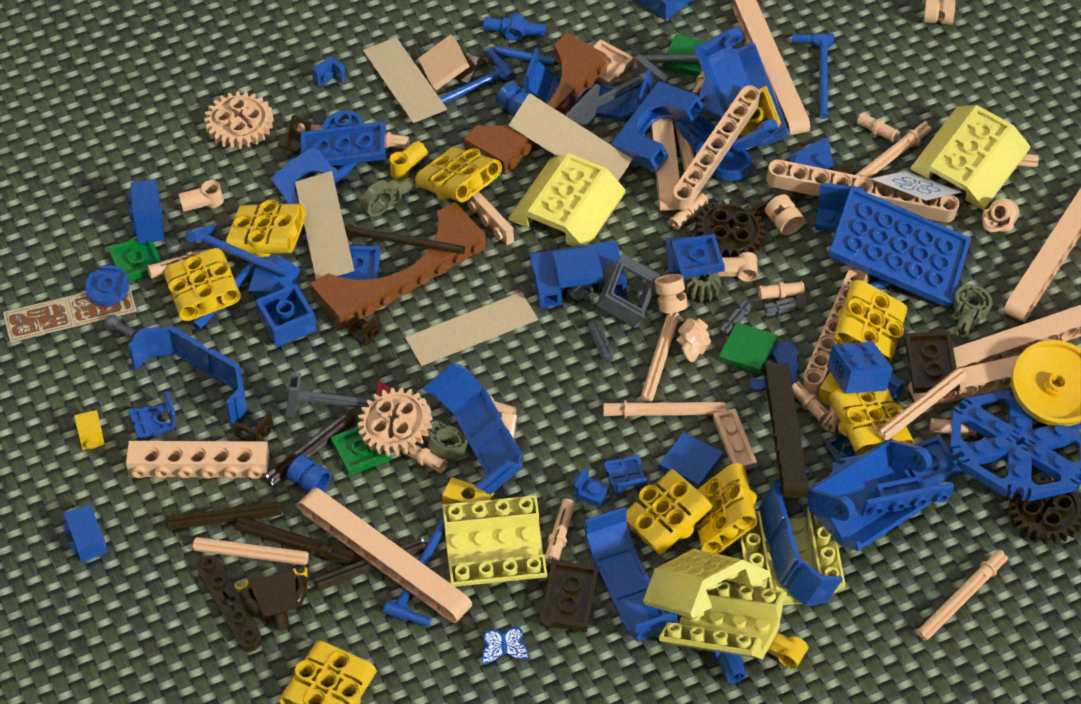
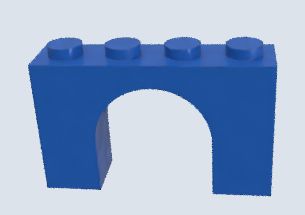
M658 81L642 104L639 105L636 112L626 122L620 133L614 138L611 145L631 157V163L658 172L669 156L662 143L644 137L648 127L655 121L666 117H673L694 124L705 108L698 95Z
M616 240L530 254V269L540 308L562 305V291L559 288L553 261L554 251L596 246L602 272H604L607 264H612L620 257ZM624 268L621 270L613 291L618 296L627 295V279Z

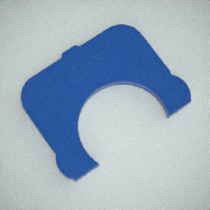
M309 148L298 157L291 159L286 166L277 171L273 181L286 198L287 204H300L296 194L295 182L299 181L301 177L311 172L323 174L332 171L335 181L339 178V173L336 168L331 167L318 149Z
M777 342L770 356L774 358L776 363L789 364L793 385L796 383L799 363H797V347L790 342ZM751 378L750 389L755 392L766 391L764 378Z

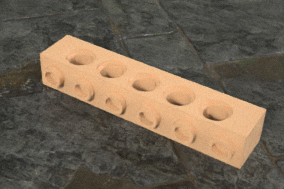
M129 441L126 466L129 477L265 478L269 466L268 442Z

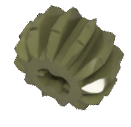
M718 272L689 277L684 280L686 296H691L692 301L699 299L701 303L704 299L711 301L712 297H717L721 288Z

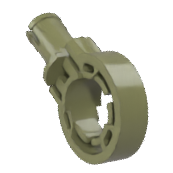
M406 178L400 182L395 180L389 182L385 180L377 181L364 193L361 207L370 216H379L392 204L401 200L403 194L413 191L415 183L411 178Z
M968 284L961 286L956 291L953 300L954 317L957 318L961 311L958 323L954 329L956 336L962 330L960 338L967 337L974 317H976L974 325H978L980 320L988 315L992 307V298L982 287ZM964 297L978 300L982 306L972 305L964 300Z
M438 420L430 421L432 428L427 429L429 436H422L428 442L430 451L439 457L456 459L463 456L468 444L463 431L453 426H446ZM450 440L456 444L445 447L442 441Z

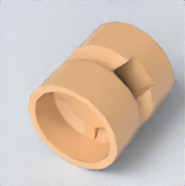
M926 0L924 23L935 24L937 21H940L941 24L953 25L955 0Z
M788 195L776 196L765 208L768 217L784 236L794 234L805 222L804 216L795 207Z
M668 274L655 279L656 293L660 295L658 297L660 312L675 313L688 307L686 293L682 292L685 290L682 275Z

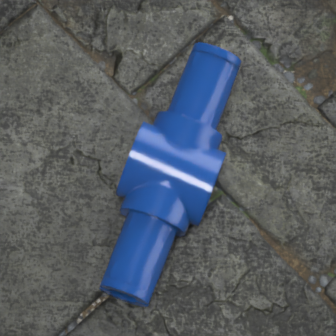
M517 13L509 14L507 18L503 17V19L485 17L483 30L501 32V34H505L507 39L512 41H518L522 36L526 37V35L545 37L546 24L528 22L522 15Z

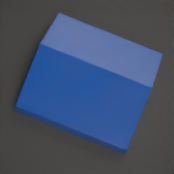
M281 256L261 257L289 269L290 273L285 278L256 265L248 294L264 297L297 283L300 268Z

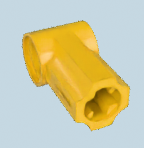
M419 141L413 142L402 152H395L390 156V175L393 179H406L409 176V170L428 156V150L424 147L423 143Z
M777 633L767 652L778 657L780 663L787 668L796 669L809 647L799 637L792 636L788 638Z

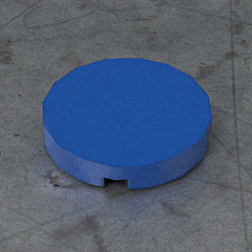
M115 265L98 267L97 271L94 273L92 271L88 275L85 282V291L89 299L94 304L103 307L119 303L129 290V279L126 273L119 266Z

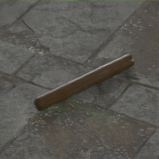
M350 410L345 411L266 473V481L270 485H275L287 475L290 465L298 456L306 455L310 457L331 441L332 436L341 433L355 422V414Z
M280 502L172 515L167 516L165 521L168 530L234 522L239 517L257 519L282 515V506Z
M418 538L399 547L413 556L423 552L426 546L423 539ZM362 559L315 577L314 584L317 590H322L378 568L367 560Z

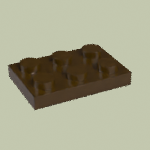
M950 331L905 333L904 340L913 393H926L957 369ZM960 384L957 385V386H956L954 389H952L950 392H952V391H959V389H960Z
M552 560L540 616V625L587 632L598 581L599 566Z

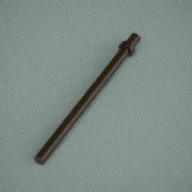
M353 224L344 225L347 237L354 235L458 254L465 253V246L358 228L354 227Z

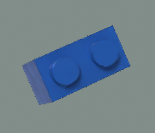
M91 504L63 513L66 523L62 524L66 537L71 536L72 541L69 542L73 555L78 554L81 563L108 553L105 539Z

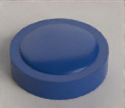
M731 146L712 175L726 181H736L746 177L751 170L750 154L745 149L738 152Z

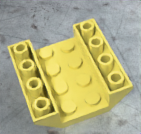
M978 105L957 106L911 166V170L927 179H930L935 173L967 191L966 201L985 210L1030 150V145L1014 125Z
M567 153L552 158L547 162L509 216V221L528 228L531 222L536 220L565 232L567 245L572 247L590 245L624 196L626 190L607 168Z
M536 495L443 505L451 585L456 587L547 577Z
M807 507L806 517L789 519L800 558L823 576H842L843 580L834 591L836 593L845 588L838 543L813 512L809 511V507ZM755 511L757 524L742 535L740 541L744 561L768 570L771 573L770 577L763 580V584L756 587L784 591L783 605L803 604L793 597L789 590L782 588L781 583L778 582L770 556L769 542L765 539L760 511Z
M692 549L655 568L643 602L644 605L654 607L655 609L695 619L705 614L704 611L712 608L706 590L716 588L719 582L725 580L756 587L763 584V580L770 577L771 573L742 559Z
M719 582L716 588L706 590L712 608L704 611L705 614L699 618L691 619V617L682 616L679 623L667 622L659 636V641L670 645L763 659L779 630L785 596L784 591Z

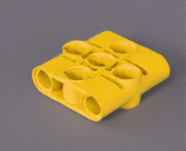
M452 147L420 170L416 175L415 182L419 188L436 193L439 200L451 198L465 202L496 179L502 171V165L496 159L481 155L479 149L465 150Z
M272 199L264 201L261 205H240L228 233L226 243L259 257H268L271 254L292 253L305 221V206L302 203L278 204L276 200Z
M219 248L210 249L167 266L164 270V277L179 317L184 321L194 320L233 305L240 300L241 295L224 252Z
M853 280L850 283L844 305L838 311L839 321L834 333V339L840 344L874 342L888 363L891 364L898 340L904 334L903 323L907 313V306L862 280Z
M888 388L887 391L845 394L842 389H838L829 397L840 420L838 429L841 434L848 437L856 455L865 454L883 443L885 440L879 436V429L904 410L894 402ZM907 426L890 438L914 445V440Z
M730 464L697 489L713 506L694 525L698 529L702 551L718 554L757 524L754 510L757 495L750 490L746 469L743 464Z
M671 469L654 485L642 488L639 493V499L627 509L626 521L628 527L661 556L676 541L691 536L694 531V525L713 506L696 488L674 469Z
M316 641L306 658L296 665L295 674L281 694L279 702L281 704H360L361 696L377 673L374 665L364 659L326 642ZM326 684H332V685L329 686V687H325V686H324V685H326Z

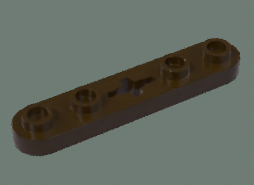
M207 555L202 557L197 562L198 575L241 650L245 652L257 650L262 643L261 633L221 562L215 556ZM225 595L230 602H233L234 611L228 604H225Z

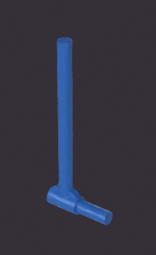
M792 34V42L813 43V45L819 47V117L826 119L828 117V47L834 45V34Z
M489 48L486 54L495 64V71L439 98L445 104L498 78L512 81L516 74L497 55L493 48Z
M214 224L198 227L186 233L188 242L202 241L285 278L290 273V270L210 236V234L217 231V226Z
M443 517L438 522L418 560L425 566L445 531ZM403 588L398 600L394 599L386 602L383 609L384 614L404 621L409 620L426 627L430 626L432 618L411 611L408 604H406L412 593Z

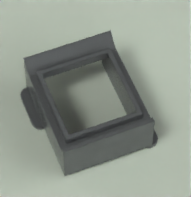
M622 254L615 262L606 265L603 272L604 286L596 306L630 324L633 328H637L645 317L644 314L655 287V279L660 277V274ZM622 268L647 281L637 306L613 293Z

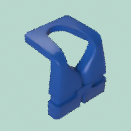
M168 391L164 392V405L129 410V416L134 425L138 440L148 439L149 436L155 437L175 428V409ZM168 409L170 410V423L157 420L162 413Z
M639 455L625 457L623 460L615 459L604 462L606 474L609 475L608 479L616 496L623 495L625 489L631 485H636L640 491L647 486L648 479L647 477L644 478Z

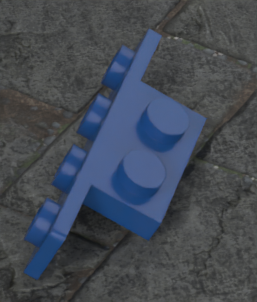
M920 476L876 484L875 492L878 497L865 501L862 514L864 517L870 515L878 516L885 512H898L904 508L922 507L934 502L942 503L950 499L954 485L951 482L925 488Z

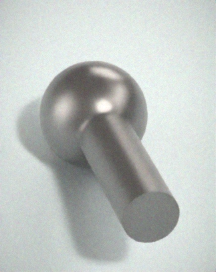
M110 315L105 319L104 326L110 332L118 331L131 339L137 333L134 329L122 324L121 319L116 315Z

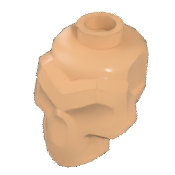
M1007 198L994 201L990 208L983 211L984 228L989 232H1007L1013 229L1014 223L1019 216L1017 204Z
M688 318L678 329L680 336L676 341L682 345V351L690 362H695L699 354L703 355L711 342L709 333L706 330L709 326L700 318L696 321Z

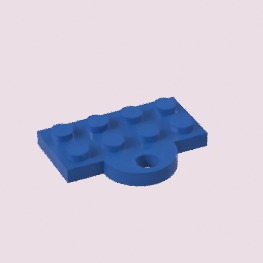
M349 110L338 111L324 121L321 130L301 132V154L309 148H316L331 166L386 159L385 121L364 124L362 117L358 113ZM343 119H348L345 123H339Z

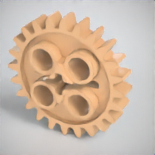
M239 91L236 92V96H232L231 93H228V98L220 96L221 101L214 100V106H208L209 111L205 112L206 132L209 133L210 139H215L216 144L222 142V147L230 144L231 149L235 145H238L239 149H241L242 145L246 144L249 148L250 142L257 145L258 138L265 140L264 134L269 135V129L273 128L272 108L269 107L267 101L263 102V97L256 99L255 93L250 97L248 92L240 95Z
M403 387L399 389V392H395L394 388H391L389 394L382 390L383 396L379 397L375 394V401L367 400L369 407L361 408L363 414L358 415L360 422L357 423L360 430L359 434L364 444L369 445L371 451L376 449L379 455L384 450L387 456H390L392 451L395 452L396 456H399L400 450L407 454L408 447L416 449V442L424 443L421 436H429L427 429L432 428L430 421L433 420L430 407L427 405L425 398L421 399L419 393L414 395L412 389L405 393Z

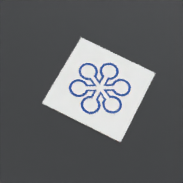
M909 171L871 178L923 200L961 193V191Z

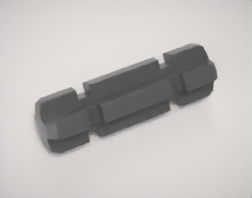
M805 295L795 296V299L791 297L775 301L776 304H773V302L764 305V312L769 317L776 315V312L781 314L796 310V307L798 309L805 308L807 300Z
M741 301L738 304V308H735L726 319L727 322H723L720 326L719 332L725 337L730 336L737 322L741 323L745 318L744 316L751 311L750 303Z
M591 322L589 324V332L593 336L592 338L598 351H600L602 359L608 360L613 358V350L609 346L610 343L604 331L601 330L600 322Z

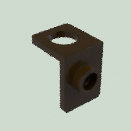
M462 51L470 67L454 78L470 83L478 62L485 63L486 59Z
M297 115L291 117L288 134L278 142V147L294 154L301 149V132L296 130L295 123H302L305 126V131H310L312 125L311 121Z
M375 314L368 321L360 319L348 330V335L366 347L381 334L379 316ZM361 328L362 336L356 333L357 329Z
M268 411L255 429L234 422L235 436L246 442H261L264 437L269 436L274 424L272 412ZM240 430L245 431L249 437L245 436Z

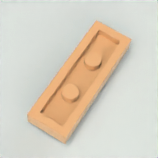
M477 192L469 198V209L473 213L476 212L481 218L482 223L493 230L495 237L498 240H502L506 245L513 243V227L483 195Z
M736 409L713 413L714 423L730 463L743 464L746 470L757 468L756 458Z

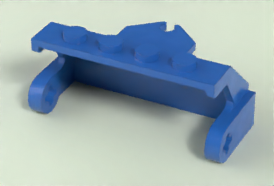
M732 28L694 47L705 76V81L699 95L701 101L705 100V105L703 104L705 110L709 111L710 116L714 120H721L729 109V104L733 103L745 86H754L757 89L767 86L781 121L779 127L776 120H768L759 124L756 128L757 130L743 137L739 134L732 147L740 152L746 148L773 144L791 134L756 44L751 42L739 49H728L741 42L744 38L740 28Z
M889 439L865 454L840 458L839 464L833 462V474L808 488L807 500L809 511L813 512L840 546L859 551L931 504L929 503L922 507L904 508L898 512H885L878 516L870 515L864 517L862 514L865 501L878 497L875 492L876 484L910 478L911 475L908 469L922 472L932 465V457L923 447Z

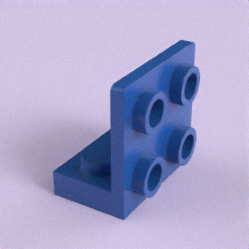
M821 183L815 230L835 233L851 186ZM853 186V187H855V188H858V189L864 191V188H863V187Z

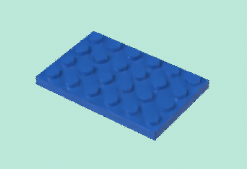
M851 186L827 256L946 308H950L954 300L971 238Z

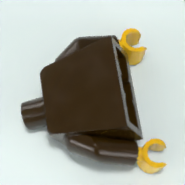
M304 567L303 573H297L296 568H294L290 572L249 582L245 579L243 587H238L237 583L234 585L244 604L256 616H262L263 620L274 619L276 631H282L290 628L288 615L297 613V608L303 605L308 591V569Z

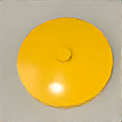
M1046 340L1029 346L1018 357L1011 374L1012 391L1018 404L1032 418L1051 426H1072L1081 423V348L1064 341Z

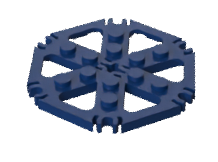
M1011 389L964 398L960 402L959 407L955 406L954 410H952L949 453L951 452V458L959 457L956 465L968 475L1005 497L1008 491V496L1011 499L1014 493H1019L1022 496V501H1025L1027 494L1029 495V501L1074 492L1076 489H1079L1081 485V423L1072 426L1050 425L1032 429L1033 418L1021 408L1014 394L1011 396ZM1000 400L1005 401L1008 405V424L982 409L981 405ZM961 424H965L988 439L974 442L963 441L961 439ZM1077 445L1079 446V462H1071L1052 451V449ZM1006 459V478L997 477L980 465ZM1032 465L1058 481L1044 485L1033 483L1031 480Z

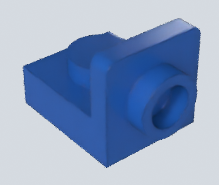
M330 56L312 68L313 83L319 87L325 82H329L333 77L337 78L341 83L344 82V65Z
M585 468L580 475L577 474L572 484L574 498L599 508L610 490V485L590 478L589 470Z

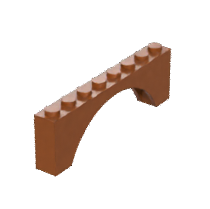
M567 32L554 45L555 60L561 69L562 76L557 91L547 103V105L563 115L568 112L570 106L575 101H579L587 88H591L595 80L600 75H603L608 67L607 54ZM509 124L499 126L476 125L464 138L465 150L476 148L480 150L481 155L500 161L502 165L501 173L504 175L511 169H514L518 161L524 155L526 156L535 144L534 141L510 127Z
M453 202L437 211L438 230L434 241L465 246L464 254L428 249L410 267L396 274L378 279L353 280L328 273L310 283L311 296L342 331L347 327L353 326L360 319L372 315L383 306L391 304L397 298L407 295L418 286L426 284L437 275L445 273L451 267L461 264L470 256L480 253L486 248L485 233L456 202Z

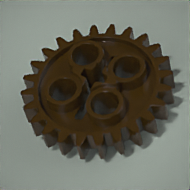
M721 200V204L718 205L714 201L712 207L706 205L705 210L701 209L700 215H697L694 228L696 231L695 237L715 234L722 257L723 255L726 257H738L744 252L755 254V250L759 251L764 242L766 230H764L765 223L761 222V216L755 217L756 210L748 211L749 205L743 208L741 207V202L734 205L732 200H730L729 204Z
M1046 475L1045 481H1042L1039 476H1036V480L1033 483L1044 485L1057 482L1058 480L1050 481L1049 476ZM1074 492L1055 495L1056 499L1053 500L1052 507L1049 506L1055 496L1029 501V495L1027 494L1025 501H1022V496L1019 493H1014L1013 498L1009 500V519H1014L1013 527L1020 526L1018 533L1027 532V539L1035 536L1036 543L1040 539H1044L1045 545H1047L1049 539H1052L1057 544L1059 538L1067 542L1068 536L1074 538L1075 532H1079L1081 529V493L1073 494ZM1042 512H1043V513H1044L1043 519L1041 520L1040 523H1037V522L1041 519Z

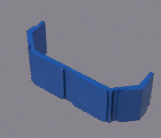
M535 48L524 79V89L547 104L557 91L561 76L554 75L539 62V48ZM651 69L647 70L643 84L597 107L595 116L616 120H626V117H632L639 105L642 104L650 93L653 81ZM598 84L600 86L599 96L616 87ZM587 88V90L582 94L581 98H582L591 88ZM576 101L570 106L569 111L577 103Z
M170 326L166 328L152 327L140 329L128 344L132 366L135 371L149 357L174 354L236 390L225 402L230 427L233 428L234 422L242 421L248 414L241 368L236 362L211 348L204 347L198 340Z
M452 362L423 387L424 391L435 395L453 413L487 476L475 485L476 488L491 495L522 469L523 462L521 460L523 456L509 429L505 426L490 395L465 366Z
M778 478L758 509L761 514L765 539L769 542L771 549L770 556L778 582L781 583L782 588L789 590L793 597L806 606L826 604L843 578L842 576H823L801 560L783 502L780 479Z
M622 507L586 519L584 531L595 566H599V575L614 603L628 635H631L632 639L639 642L661 634L667 622L678 623V614L672 612L666 614L665 610L644 605L643 599L650 579L632 543L626 521L627 509Z

